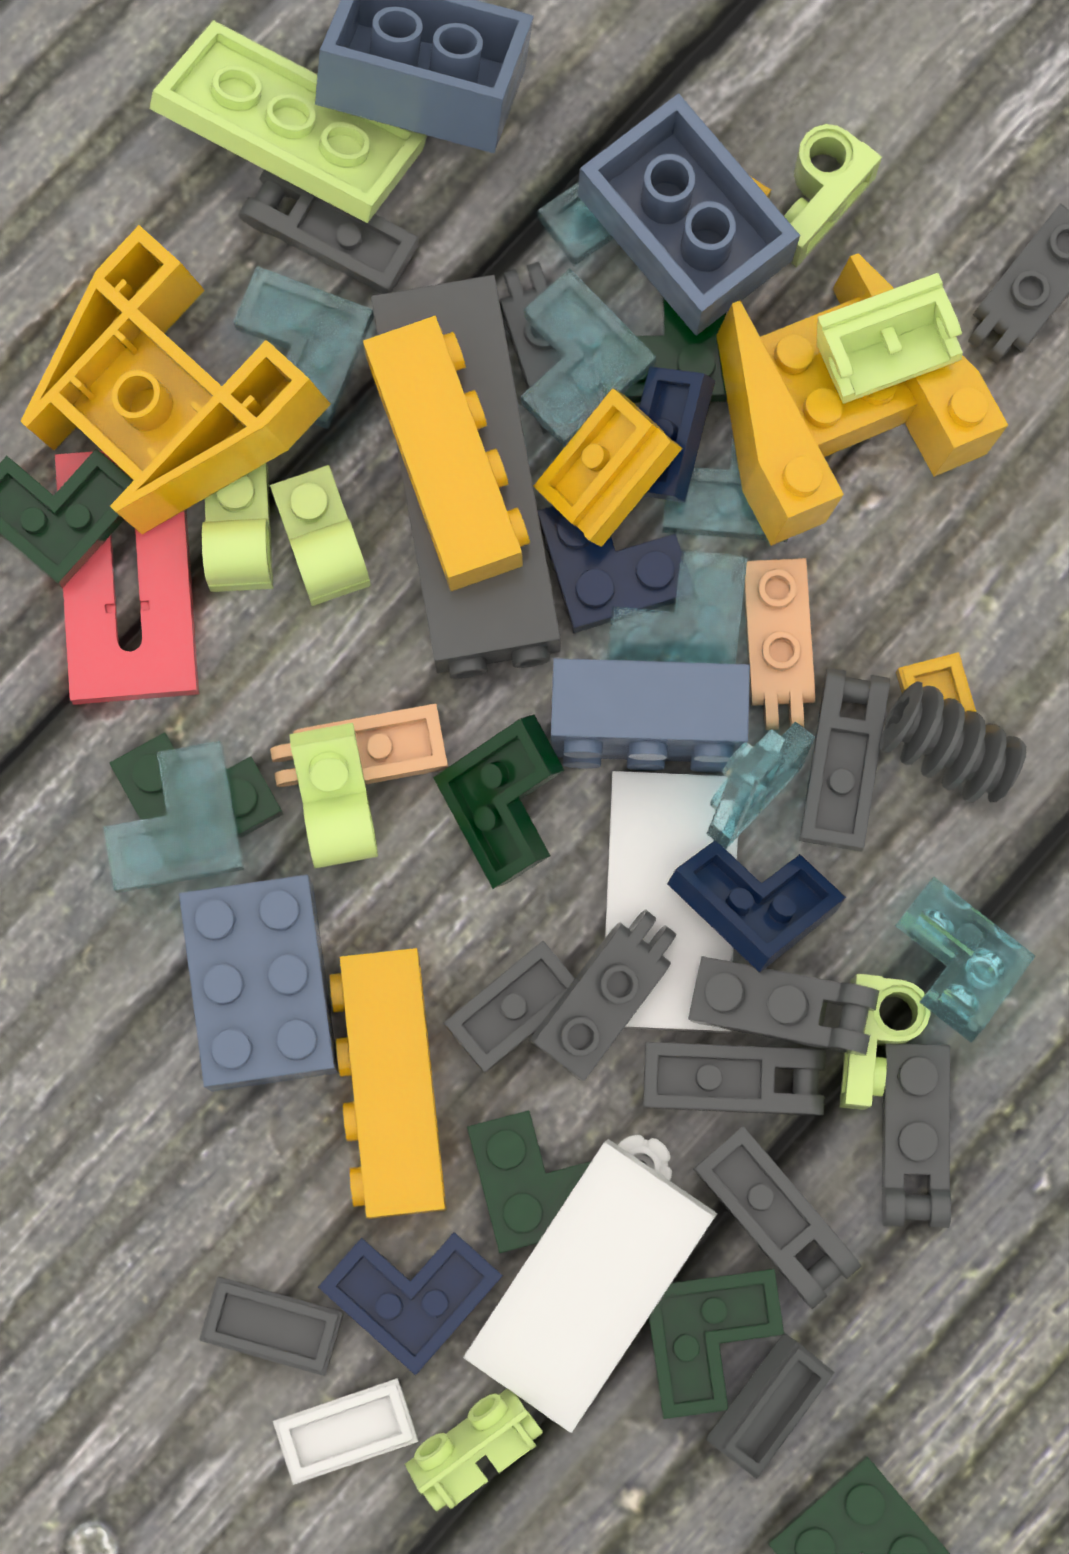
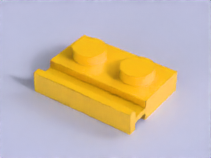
M612 388L533 487L571 524L577 526L589 541L602 547L683 448L671 440L656 423L624 394Z

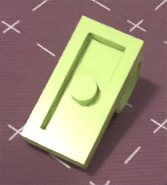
M824 124L814 127L805 134L799 146L794 178L797 187L811 201L808 202L801 197L784 216L800 234L793 261L791 262L796 268L875 180L882 156L867 144L859 141L850 132L837 125ZM821 154L830 155L839 162L841 168L833 172H822L815 168L810 159Z
M265 463L205 498L206 522L202 523V556L205 579L210 592L273 589L268 466Z
M327 465L270 485L311 605L314 606L371 586L359 544L351 522L347 517L330 466Z
M353 723L289 734L314 868L378 857L375 829Z
M856 974L850 980V983L879 990L876 1010L868 1012L864 1033L870 1035L866 1056L844 1053L839 1107L866 1110L872 1106V1097H882L885 1089L887 1060L883 1057H876L877 1045L905 1044L920 1035L928 1024L930 1005L925 993L914 983L883 978V976ZM898 997L908 1003L912 1011V1020L906 1030H893L883 1023L879 1009L881 1002L885 998Z

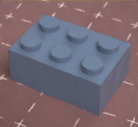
M340 0L319 52L315 105L495 154L525 71L534 15L479 0Z
M679 93L580 168L577 196L695 335H698L729 311L732 303L739 300L742 301L793 261L800 234Z
M553 658L551 746L557 757L563 758V766L569 768L601 767V759L627 760L628 769L641 771L665 769V761L691 762L690 770L696 772L720 773L729 771V763H740L748 743L750 664Z
M309 875L179 893L204 1087L214 1092L339 1073L314 885Z

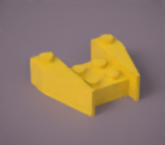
M138 225L95 271L20 422L53 451L78 427L134 480L110 507L137 531L144 534L288 451L331 403L302 371L267 340L221 386L164 333L205 289L179 260Z
M859 253L849 257L832 288L840 305L760 337L741 300L732 303L717 333L742 492L771 546L826 523L843 497L844 493L824 457L905 424L933 477L987 455L1008 426L980 372L963 355L962 360L850 402L842 403L816 345L818 317L894 289Z

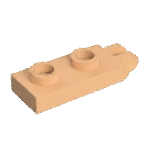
M806 558L743 561L742 579L748 664H750L749 689L751 706H763L765 730H778V705L788 704L790 729H803V704L815 703Z
M436 703L293 731L294 734L353 723L365 785L442 771L448 768ZM290 743L270 748L272 762L293 760ZM295 768L274 773L277 787L298 785Z

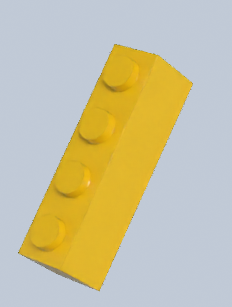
M435 315L363 340L367 362L450 592L523 567L522 550L520 547L530 544V539L518 507L507 511L499 488L509 485L499 453L496 448L485 452L479 436L478 429L486 427L487 422L475 390L464 393L456 371L466 368L455 333L450 332L443 335Z
M412 948L341 956V973L330 974V990L333 1012L345 1011L348 1037L336 1038L340 1077L352 1076L354 1102L343 1103L347 1142L358 1140L361 1161L360 1167L349 1168L353 1207L365 1206L366 1218L368 1219L446 1211L418 949Z

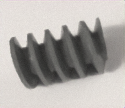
M918 681L910 685L902 693L891 709L879 743L880 750L889 753L901 741L904 742L900 759L905 765H912L924 754L921 773L927 778L934 777L945 767L941 783L943 788L947 790H954L965 779L962 797L968 803H974L985 792L988 793L989 802H997L1006 796L1022 770L1027 748L1020 738L1015 736L1006 737L1002 727L990 723L985 725V720L979 713L975 711L965 712L962 704L956 699H944L943 694L935 686L923 687V683Z

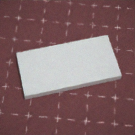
M612 771L605 938L619 922L629 928L644 910H647L656 917L654 925L643 938L647 944L665 925L676 933L675 939L663 954L671 962L668 970L624 1028L717 1033L731 1032L728 1029L693 1023L688 1020L701 956L733 962L734 948L667 883L676 868L714 840L719 842L737 860L740 777Z
M607 1139L463 1358L572 1433L717 1213Z

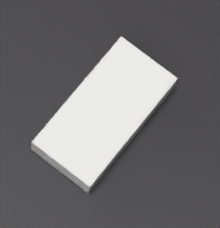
M399 1378L273 1421L293 1485L419 1441Z

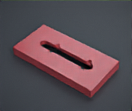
M100 451L104 456H106L110 461H112L117 467H119L108 455H106L103 451ZM92 452L55 454L57 491ZM187 510L180 512L144 534L135 529L142 643L136 650L131 652L125 651L120 648L118 642L112 534L63 587L69 695L73 705L199 694Z

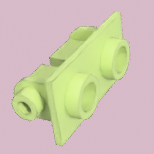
M505 1389L500 1394H491L478 1401L469 1411L468 1418L446 1434L439 1433L425 1440L416 1450L414 1458L405 1463V1466L418 1491L424 1494L436 1512L445 1505L452 1509L488 1482V1479L476 1464L478 1460L486 1455L500 1473L521 1456L535 1448L536 1444L533 1440L540 1436L543 1431L525 1409L518 1396L509 1389Z

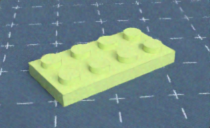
M214 20L152 91L150 103L151 110L366 223L370 221L423 151L427 135L315 105L317 74Z

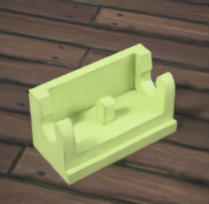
M939 273L818 317L816 345L843 404L962 360L963 354L956 337L962 334L960 324L943 288V282Z

